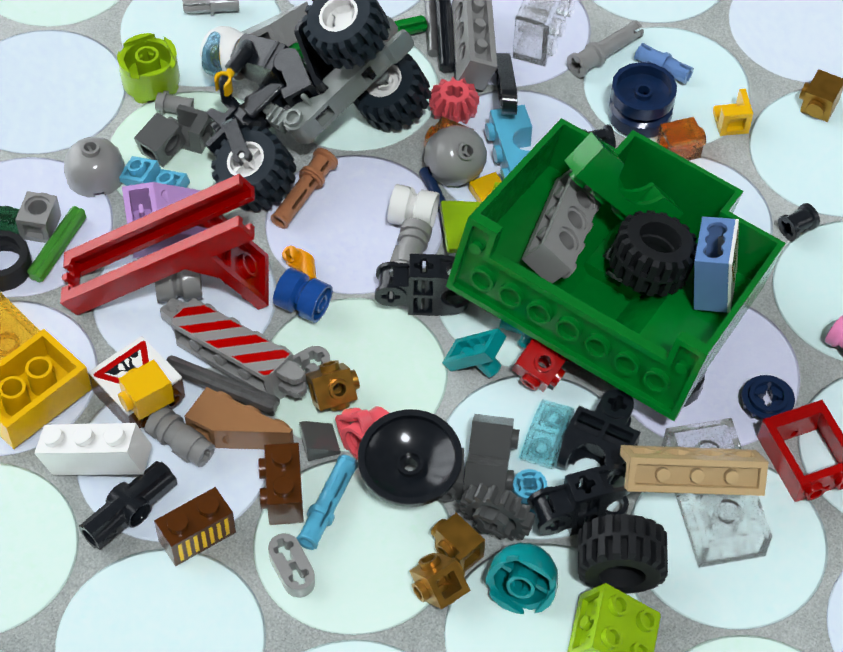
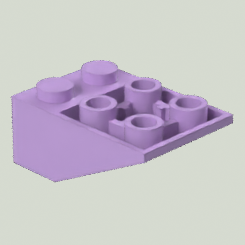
M156 182L123 186L122 193L127 224L201 190ZM199 226L190 228L134 253L133 258L147 256L207 228Z

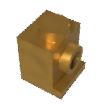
M457 512L447 520L441 519L432 528L431 535L435 537L436 551L450 558H455L461 564L464 573L484 557L485 539Z

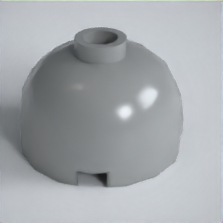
M451 125L434 133L426 144L424 154L426 167L429 166L430 171L433 173L432 177L445 186L453 187L473 181L483 171L487 159V150L483 139L473 129L461 125Z
M102 137L80 139L70 147L65 155L64 175L69 188L76 194L88 198L95 197L94 194L104 192V195H108L122 185L119 177L124 171L125 162L119 148L108 139Z

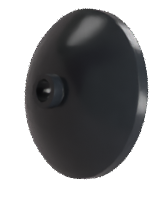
M399 410L379 418L365 432L358 449V466L364 483L378 498L396 506H423L444 496L456 483L462 467V448L457 434L442 418L423 410ZM410 464L415 465L417 467L413 471H407L405 469V467Z

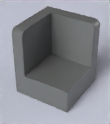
M179 104L176 109L177 119L183 127L181 131L186 140L182 149L202 154L206 148L205 143L214 134L213 128L209 125L212 122V118L205 111Z

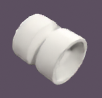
M396 184L390 198L388 222L402 225L405 219L417 218L426 221L433 229L437 217L440 194L424 189L417 194L413 187Z

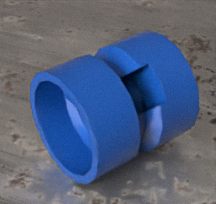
M288 268L276 285L273 303L289 312L298 310L299 317L312 323H317L323 317L330 304L333 287L316 278L309 281V276L306 273L295 268Z

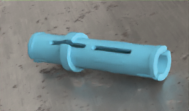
M348 455L338 456L337 462L316 503L309 507L307 511L308 518L296 538L302 547L309 550L317 549L326 527L332 525L335 519L333 513L358 467V463L354 458Z

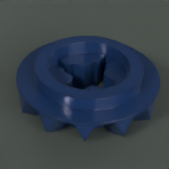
M760 375L750 379L744 385L741 394L743 409H748L751 412L752 418L757 416L765 419L792 410L795 404V396L791 387L782 379L771 375ZM767 391H769V396L772 401L769 407L765 405V401L763 400L764 395H766Z

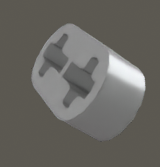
M282 533L274 536L269 542L268 553L270 562L284 589L293 597L301 598L309 595L315 587V574L299 541L291 534ZM284 546L286 550H290L291 560L287 561L282 552L279 553L278 548ZM296 569L299 576L305 578L304 584L300 585L297 581H293V570Z

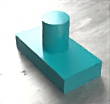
M499 328L458 338L453 343L442 363L450 371L476 365L490 378L501 369L502 364L495 357L507 336Z

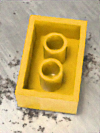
M44 328L0 360V437L13 449L92 389L87 367Z

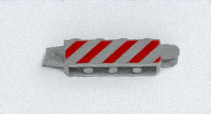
M194 297L188 303L171 298L166 305L160 308L162 319L174 329L177 346L233 379L274 396L281 391L288 396L291 395V397L299 399L307 393V385L304 382L306 377L304 368L302 369V367L294 363L293 353L285 346L273 343L266 339L262 333L250 330L237 319L227 317L217 311L211 304H204Z

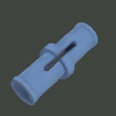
M641 43L634 56V59L637 61L653 63L665 68L674 79L683 84L690 80L694 71L693 67L673 58L672 54L658 51L645 43Z

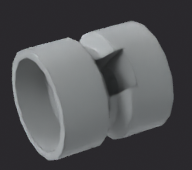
M184 269L156 281L157 302H168L171 298L177 299L178 296H182L184 300H191L193 297L202 299L201 274Z

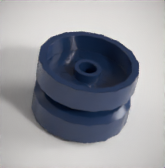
M632 63L619 69L613 77L608 109V117L611 124L619 132L627 136L632 130L647 138L656 137L666 131L671 124L677 93V84L674 77L665 68L653 63Z

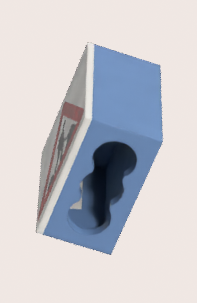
M702 216L694 261V310L727 313L731 310L738 263L739 219Z

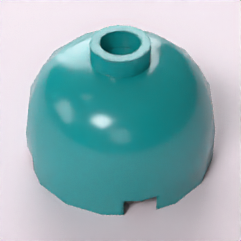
M516 543L505 547L496 554L486 576V585L488 583L490 588L489 595L492 600L503 609L516 614H524L523 608L528 610L536 609L535 613H540L551 606L556 596L558 569L550 554L541 547L531 543Z

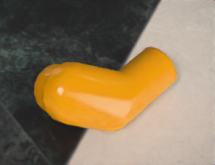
M292 245L287 246L283 250L282 257L287 265L306 273L309 276V281L313 278L317 279L315 260L311 254Z

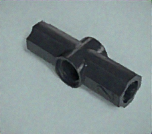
M162 461L154 462L145 470L144 475H139L129 484L122 482L115 486L108 494L105 504L79 525L80 532L92 547L100 550L127 526L136 527L141 524L150 514L152 505L177 485V478Z

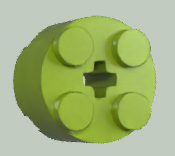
M143 33L135 35L123 43V49L120 52L118 51L117 54L121 82L124 90L134 97L136 102L143 104L156 100L158 92L163 93L165 90L169 91L171 95L178 91L180 73L177 51L171 40L164 37V40L155 38V34Z

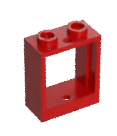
M823 400L762 420L757 438L794 502L806 498L807 500H814L826 491L835 488L838 490L843 489V433ZM818 429L838 464L804 476L785 440Z

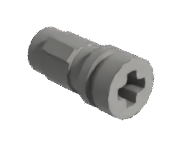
M405 219L397 238L399 245H395L390 262L409 263L410 254H423L428 247V242L432 235V227L421 219ZM393 269L390 270V277H393Z
M168 406L152 413L146 421L144 431L154 439H157L162 445L168 444L172 449L171 452L186 463L192 462L196 466L202 467L214 454L215 445L193 427L186 425L184 419Z

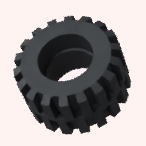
M647 210L646 213L637 211L634 215H628L625 221L621 223L609 252L610 268L614 269L613 274L616 278L622 279L621 283L627 287L631 286L634 288L633 291L638 293L644 292L646 295L653 297L654 294L663 297L667 296L668 293H677L685 285L694 265L698 244L696 243L697 238L695 234L689 232L690 228L686 224H681L680 220L676 217L667 216V213H655L654 210Z
M612 514L592 519V521L586 522L578 532V574L580 580L584 581L589 587L594 588L607 583L625 594L644 592L658 587L668 576L667 532L664 531V527L661 524H656V521L638 515Z

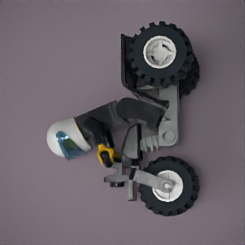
M312 0V5H307L305 9L307 14L296 24L294 29L295 37L305 61L296 49L288 48L286 44L247 33L244 34L229 26H218L208 31L204 36L200 46L202 67L205 73L214 77L215 89L220 91L221 102L228 109L225 113L213 108L206 112L213 120L209 125L216 133L205 143V146L216 157V160H213L211 163V168L214 170L212 177L216 181L215 184L240 174L255 187V200L240 206L243 210L249 211L252 209L254 212L261 211L262 207H265L266 210L272 208V203L275 201L280 203L283 200L282 196L284 193L289 194L291 191L289 185L294 183L296 179L293 173L297 170L292 154L278 137L268 130L269 128L276 127L278 131H282L284 134L288 132L298 143L307 145L314 142L316 137L352 103L355 104L366 121L372 124L374 128L379 130L382 127L384 131L389 132L392 128H395L396 131L402 130V126L406 124L408 127L414 124L413 120L415 118L420 119L423 115L422 109H427L429 103L426 99L431 98L429 81L417 62L408 54L414 46V41L406 30L402 29L398 32L397 25L391 17L386 15L377 0ZM247 78L257 83L259 88L257 91L246 96L244 103L241 105L232 96V82Z

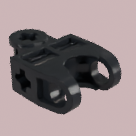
M410 254L409 263L384 262L376 268V277L379 283L375 290V300L384 306H408V315L444 316L460 314L469 305V300L462 297L464 299L463 302L459 304H451L446 300L447 296H460L446 287L449 278L447 272L452 269L455 259L453 256ZM423 261H426V272H422ZM390 269H393V277H390ZM422 282H425V288H422ZM390 291L393 292V299H389ZM421 298H425L424 309H421Z
M612 389L602 396L595 411L579 405L565 430L557 467L566 471L570 464L574 465L583 458L593 459L600 466L619 464L626 467V462L620 456L621 445L638 446L641 433L630 427L631 414L634 409L632 396L620 389ZM621 475L610 476L608 478L609 484L613 487Z
M612 464L565 475L563 485L545 487L531 494L527 502L538 518L537 528L539 533L542 535H553L568 529L570 536L578 534L579 529L583 528L584 521L586 523L594 518L604 517L605 515L627 514L629 501L626 495L630 492L624 486L612 487L608 482V478L612 475H621L625 478L626 467ZM615 501H619L622 504V509L617 512L607 510V507Z

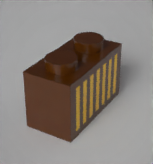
M216 487L154 520L158 541L175 567L236 533L233 511Z

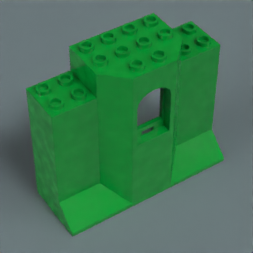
M561 118L468 217L446 287L665 417L675 421L701 376L763 289L786 243L733 214L744 192L743 190L632 130L617 148L607 144L624 163L619 176L620 188L636 189L653 182L669 195L684 214L679 218V222L686 224L690 228L689 232L695 234L697 238L696 243H698L702 216L739 219L738 263L730 312L694 310V265L682 289H679L677 293H668L667 296L660 297L658 294H654L653 297L646 295L644 292L638 293L633 291L634 288L631 286L627 287L608 276L606 273L608 271L613 273L614 269L610 268L609 260L604 258V256L611 249L623 221L610 209L611 204L608 201L604 205L601 204L600 209L593 217V227L585 237V247L577 257L575 271L566 279L561 277L554 283H550L522 260V257L556 179L570 170L564 160L589 135L586 131Z

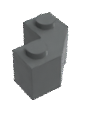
M474 413L462 495L466 489H469L470 485L473 484L478 487L480 483L486 486L496 485L501 491H512L514 470H508L511 449L517 450L520 429H513L514 418Z

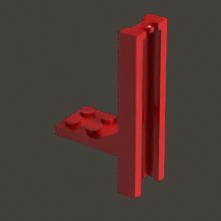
M237 174L64 252L63 268L69 271V273L67 272L62 275V280L67 282L68 285L61 288L60 304L75 315H80L185 269L221 279L258 310L269 306V255L252 241L255 237V226L251 223L243 225V218L239 215L229 220L222 215L254 201L255 187L243 176ZM195 226L207 228L204 231L80 284V277Z

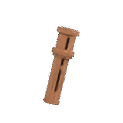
M317 148L313 152L311 162L300 170V179L289 194H287L277 210L271 215V221L277 227L287 228L312 192L325 184L327 174L338 166V160L335 155L324 148Z

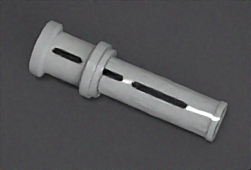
M633 20L602 41L590 42L581 52L570 54L567 57V65L571 73L578 78H582L587 75L589 69L594 66L600 67L603 65L608 56L644 35L643 29L635 32L642 25L638 21Z

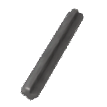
M170 355L166 359L182 376V379L205 388L209 387L217 392L223 391L234 400L252 405L269 414H274L277 411L280 399L274 395L176 356Z

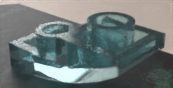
M542 399L527 433L519 458L522 461L553 470L565 430L573 417L575 409Z

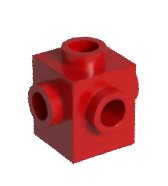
M532 339L511 370L522 377L520 380L525 386L534 391L539 389L544 392L549 384L555 388L566 372L561 367L567 359L537 340Z

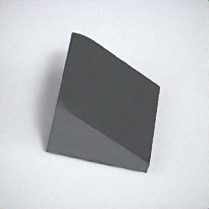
M299 422L300 435L308 461L341 454L332 423Z

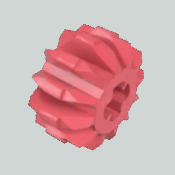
M453 76L450 81L441 79L439 85H433L431 98H429V107L434 115V119H441L443 125L448 122H453L454 125H457L459 121L467 124L470 118L475 117L479 105V96L474 84H467L465 78L457 81Z

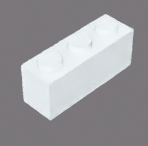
M136 423L47 424L42 429L34 454L52 475H144L152 444Z

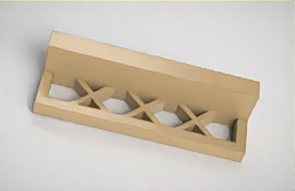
M621 445L620 456L626 462L624 488L628 492L765 496L769 462L757 450Z

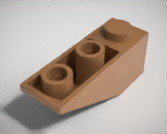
M209 387L205 388L184 416L186 425H190L204 435L208 441L215 445V448L265 450L264 445L294 443L293 429L280 419L273 420L263 415L254 406H245L233 400L229 394L223 391L217 392Z

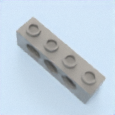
M453 0L452 19L456 80L460 81L465 78L467 84H474L475 89L484 91L497 69L492 0Z
M571 169L556 179L522 257V260L550 283H554L561 277L566 279L575 271L577 257L585 247V237L593 227V217L601 207V203L589 192L591 190L589 186L586 185L584 188H581L570 178Z

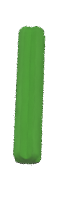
M72 206L27 270L31 280L39 283L44 281L85 221L84 209L77 206Z

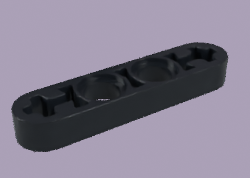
M496 53L497 69L495 71V80L501 115H517V87L510 53Z

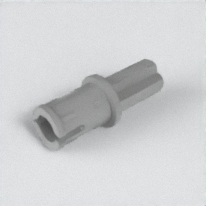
M182 0L184 13L211 12V15H214V12H239V0Z

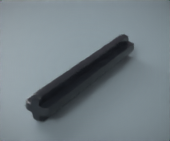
M435 0L440 71L443 73L447 71L453 72L455 70L451 1Z

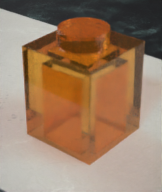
M693 116L660 124L657 143L690 161L701 158L703 145L706 144V134L704 129L698 126Z

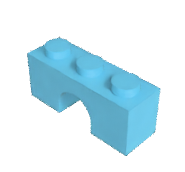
M525 104L517 106V115H501L500 109L490 110L489 123L485 124L487 140L492 141L494 145L492 148L494 161L496 164L500 163L501 165L500 176L502 181L530 152L519 149L531 146L532 124Z

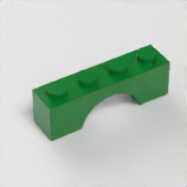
M592 132L564 160L572 170L569 174L570 178L581 188H584L586 185L591 188L589 192L601 204L604 205L608 201L611 204L610 209L623 221L628 215H634L637 211L646 213L647 210H654L655 213H667V216L676 217L677 219L684 214L674 200L653 182L636 189L620 188L619 176L624 163L611 147Z

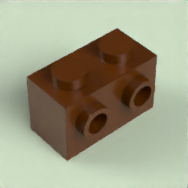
M299 443L264 445L265 458L258 459L259 478L266 479V488H260L261 509H268L269 525L304 523Z

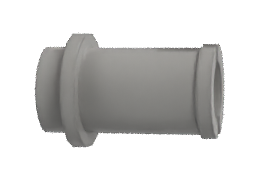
M165 90L163 93L158 92L155 100V109L160 110L161 114L166 112L177 114L176 109L179 104L194 108V98L171 95L169 91Z

